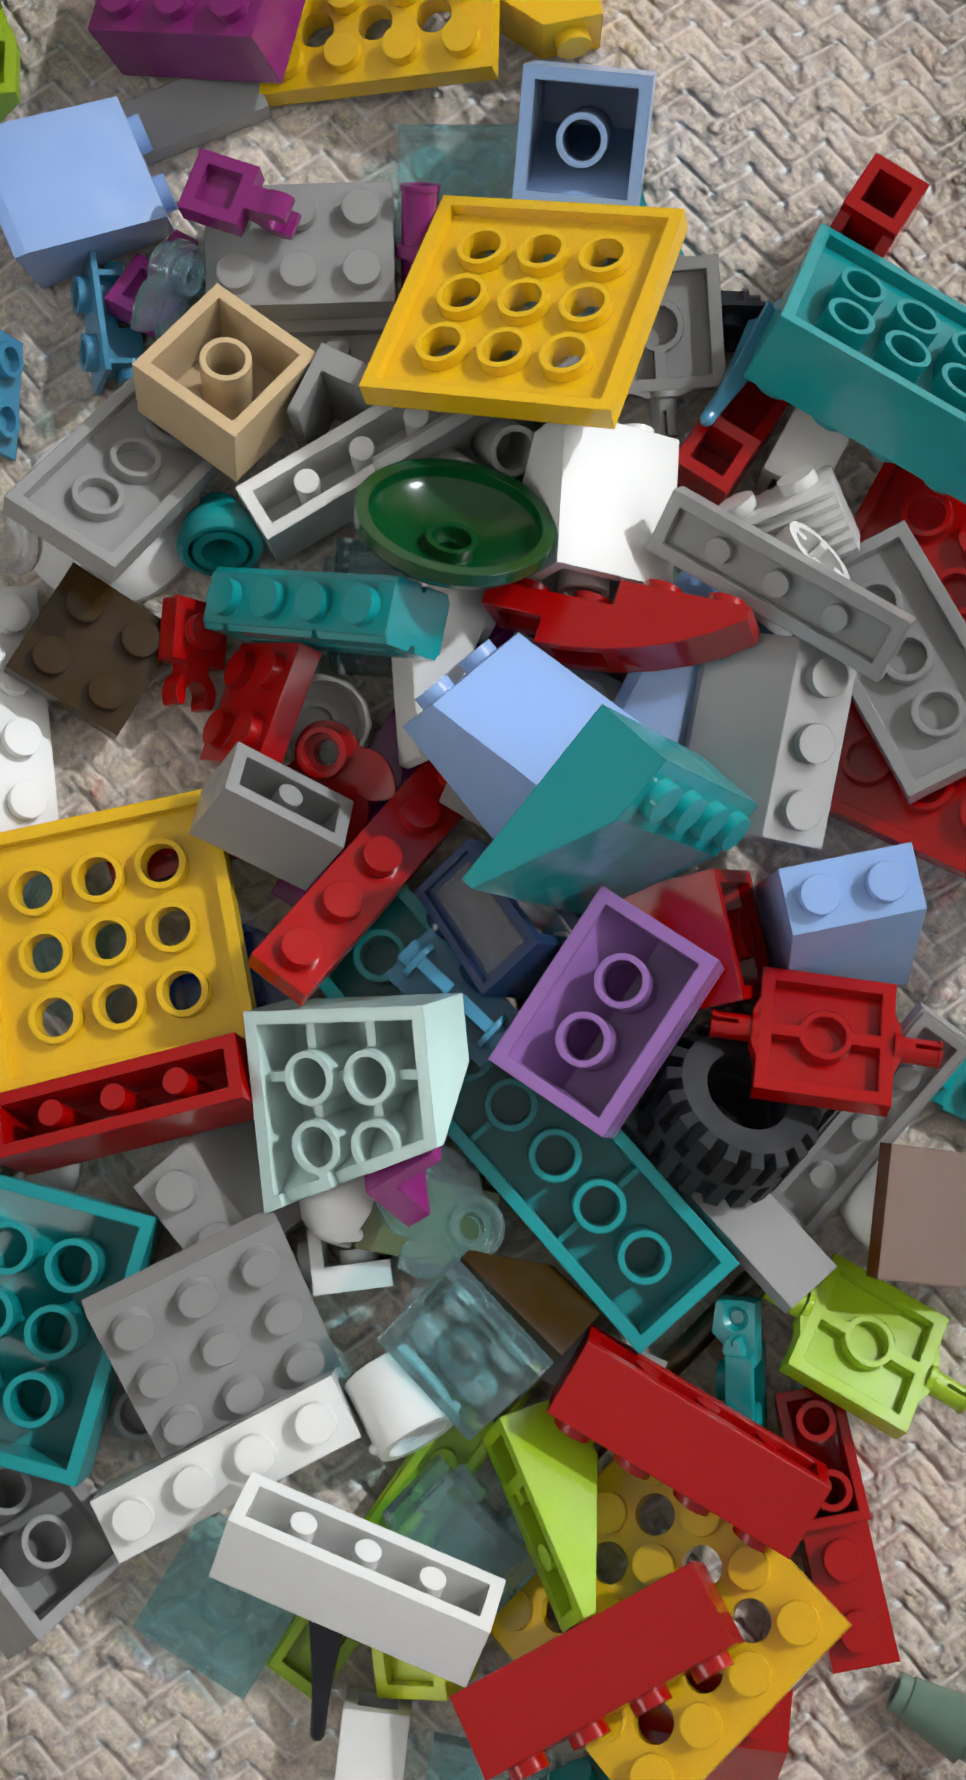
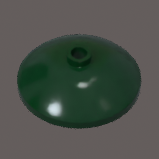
M421 458L387 465L369 475L359 486L355 497L353 519L356 530L364 543L377 557L405 576L442 588L488 590L507 586L535 573L547 562L552 553L556 537V525L550 510L533 490L500 471L461 460Z

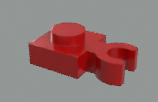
M178 594L165 597L162 601L158 660L173 663L172 674L165 680L162 687L163 705L172 707L185 704L186 688H188L192 695L191 712L211 711L215 704L216 692L214 684L209 678V673L224 670L227 636L205 629L203 618L206 602Z

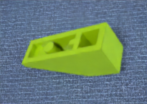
M548 1399L499 1417L482 1439L561 1631L564 1633L596 1613L598 1455L594 1448L595 1441L590 1440L588 1444L580 1443L568 1437L555 1425V1417L547 1413L550 1400Z

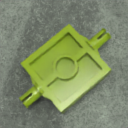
M834 1252L829 1258L837 1268L787 1312L794 1316L793 1337L778 1371L894 1439L907 1434L918 1403L927 1395L953 1409L957 1414H962L966 1410V1386L939 1371V1346L949 1318L884 1280L866 1276L867 1270ZM763 1291L761 1299L777 1306L766 1292Z

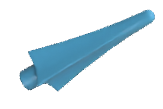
M778 299L774 305L770 300H767L759 317L748 320L724 377L700 415V424L702 426H711L729 402L749 381L743 375L781 299Z

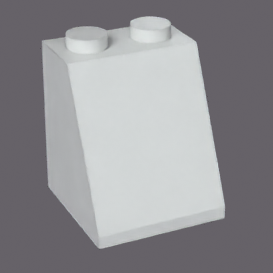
M546 423L534 433L523 484L533 490L548 506L556 525V537L552 553L547 562L539 570L526 578L546 585L551 592L573 596L577 590L591 591L606 597L611 601L612 605L621 580L644 584L646 579H659L673 584L674 565L645 548L673 490L677 488L679 440L656 434L652 427L640 423L624 425L617 423L615 429Z

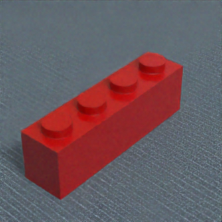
M233 1032L1 1092L0 1164L28 1175H34L254 1120L246 1040Z
M592 1324L551 1392L547 1413L555 1417V1425L564 1434L584 1444H588L590 1440H593L614 1453L613 1459L626 1472L642 1480H648L651 1475L674 1489L672 1492L674 1497L684 1507L701 1516H708L712 1512L732 1524V1530L735 1535L745 1544L759 1552L767 1553L771 1548L790 1559L832 1489L826 1464L646 1356L639 1354L636 1350Z
M692 1561L449 1697L484 1779L491 1780L508 1774L510 1780H526L550 1766L545 1752L569 1740L573 1751H578L612 1732L606 1718L630 1706L634 1717L637 1718L671 1700L673 1697L667 1685L691 1672L696 1683L699 1684L734 1665V1662L728 1651L744 1643V1640L705 1563Z

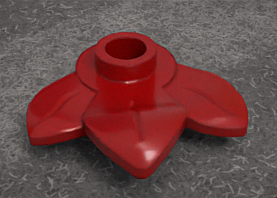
M333 720L316 721L305 727L299 734L294 750L295 760L289 763L287 767L354 801L344 845L348 847L368 825L371 812L370 801L388 800L396 793V782L392 767L380 752L358 746L352 731L340 722ZM327 740L332 741L338 750L336 760L330 765L322 761L319 753L321 745Z

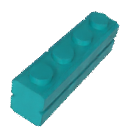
M217 567L215 572L213 571L211 584L207 591V604L203 622L205 623V629L226 636H233L235 639L248 643H302L320 651L406 659L409 657L417 660L435 661L437 656L440 655L450 602L448 594L430 587H424L422 584L403 576Z

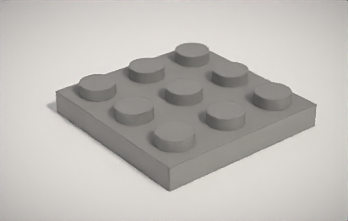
M263 1210L81 1300L90 1325L161 1459L257 1410L326 1371L341 1366L338 1355L274 1211L264 1214Z

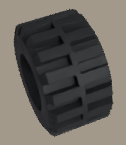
M709 1024L703 1025L697 1033L691 1030L684 1035L678 1044L674 1046L639 1099L637 1107L642 1112L636 1118L638 1132L648 1136L642 1143V1146L648 1157L656 1156L660 1164L656 1169L665 1179L672 1176L680 1182L678 1190L690 1197L694 1192L702 1194L703 1203L718 1206L723 1199L726 1200L730 1208L743 1207L749 1200L755 1204L765 1199L771 1191H774L815 1145L819 1136L816 1128L822 1122V1110L818 1107L750 1098L753 1062L748 1050V1042L715 1037L708 1038ZM715 1103L731 1112L742 1126L728 1119L717 1108Z

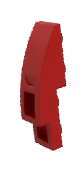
M529 578L521 579L500 588L485 590L481 602L499 628L534 635L535 644L564 667L584 671L629 673L689 667L724 658L756 646L760 636V630L751 607L747 606L740 598L722 592H711L707 595V598L683 593L676 585L659 579H646L644 584L621 580L613 605L606 597L591 591L577 590L573 596L551 592L546 585Z
M809 1388L773 1394L779 1437L826 1464L832 1486L830 1493L799 1543L805 1575L852 1624L842 1637L826 1652L829 1670L831 1673L836 1674L900 1662L868 1520H871V1515L847 1412Z

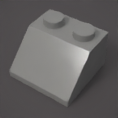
M254 1120L196 1134L181 1144L133 1187L183 1250L264 1210ZM299 1201L274 1210L286 1238L304 1223L301 1219Z

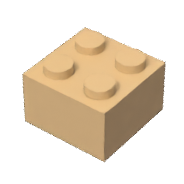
M217 283L132 363L138 412L237 482L291 427L287 409L316 352Z

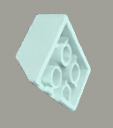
M463 993L308 999L302 1007L292 999L243 1012L264 1214L444 1145L469 1064Z

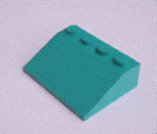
M821 223L762 334L743 377L755 383L767 396L784 400L811 415L821 427L830 431H839L867 447L870 453L877 459L886 463H895L916 475L933 491L944 495L949 494L966 504V306Z
M602 704L462 880L474 890L583 914L601 886L609 889L619 897L625 898L712 859L721 850L727 851L731 849L747 833L751 825V820L748 817L758 807V804L702 755Z
M0 1173L1 1467L72 1487L78 1486L91 1475L119 1378L86 1317L81 1300L154 1264L165 1227L154 1213Z

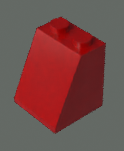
M712 868L658 882L623 898L717 958L725 968L698 1011L758 998L760 976L763 967H772L750 871Z

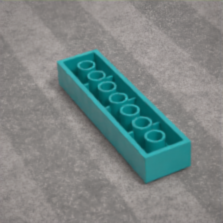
M407 886L404 887L319 986L328 998L404 995L384 974L398 961L397 957L413 940H418L430 928L426 919L428 911ZM469 1058V1064L447 1134L634 1349L641 1354L740 1263L621 1128L615 1138H603L490 1060L480 1068Z

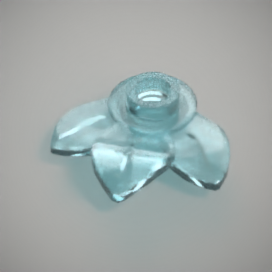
M176 239L173 242L163 241L154 249L148 264V279L140 286L135 299L131 318L132 330L138 332L154 330L157 340L206 294L205 266L202 261L201 252L194 242L185 239Z
M445 1145L440 1146V1161L425 1170L430 1207L429 1216L407 1227L375 1201L378 1213L384 1224L396 1235L407 1240L398 1257V1269L415 1278L425 1280L447 1276L460 1258L469 1250L494 1254L501 1246L505 1235V1221L502 1212L490 1198L482 1195L480 1175L476 1166L468 1158ZM463 1217H470L477 1222L480 1232L476 1240L467 1239L462 1234L460 1222Z

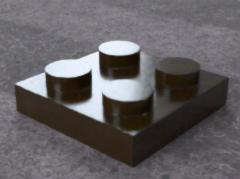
M73 562L6 664L4 672L115 740L164 661L158 660L161 618Z

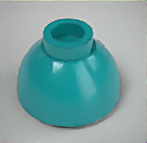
M212 492L203 496L199 504L182 520L177 533L176 552L179 559L188 568L198 573L212 576L213 571L215 572L217 567H253L263 555L264 540L252 517L244 507L236 503L235 499L229 494Z

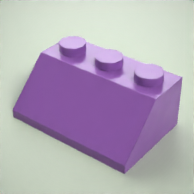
M601 886L488 1060L601 1137L615 1138L725 968L717 958L609 889Z

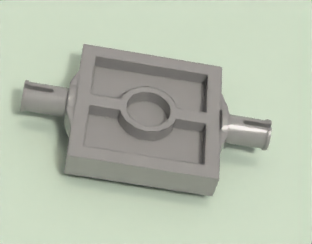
M719 254L678 255L627 397L632 396L650 401L652 428L656 434L663 436L664 413L667 437L678 436L675 398H679L690 391L717 389L725 374ZM603 263L599 267L610 266L614 263ZM592 307V314L597 312L600 308Z

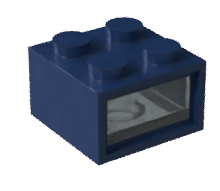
M467 838L415 890V893L428 911L426 919L429 926L440 938L448 942L461 962L459 969L462 977L472 989L482 996L528 999L582 915L471 889L462 878L490 843Z

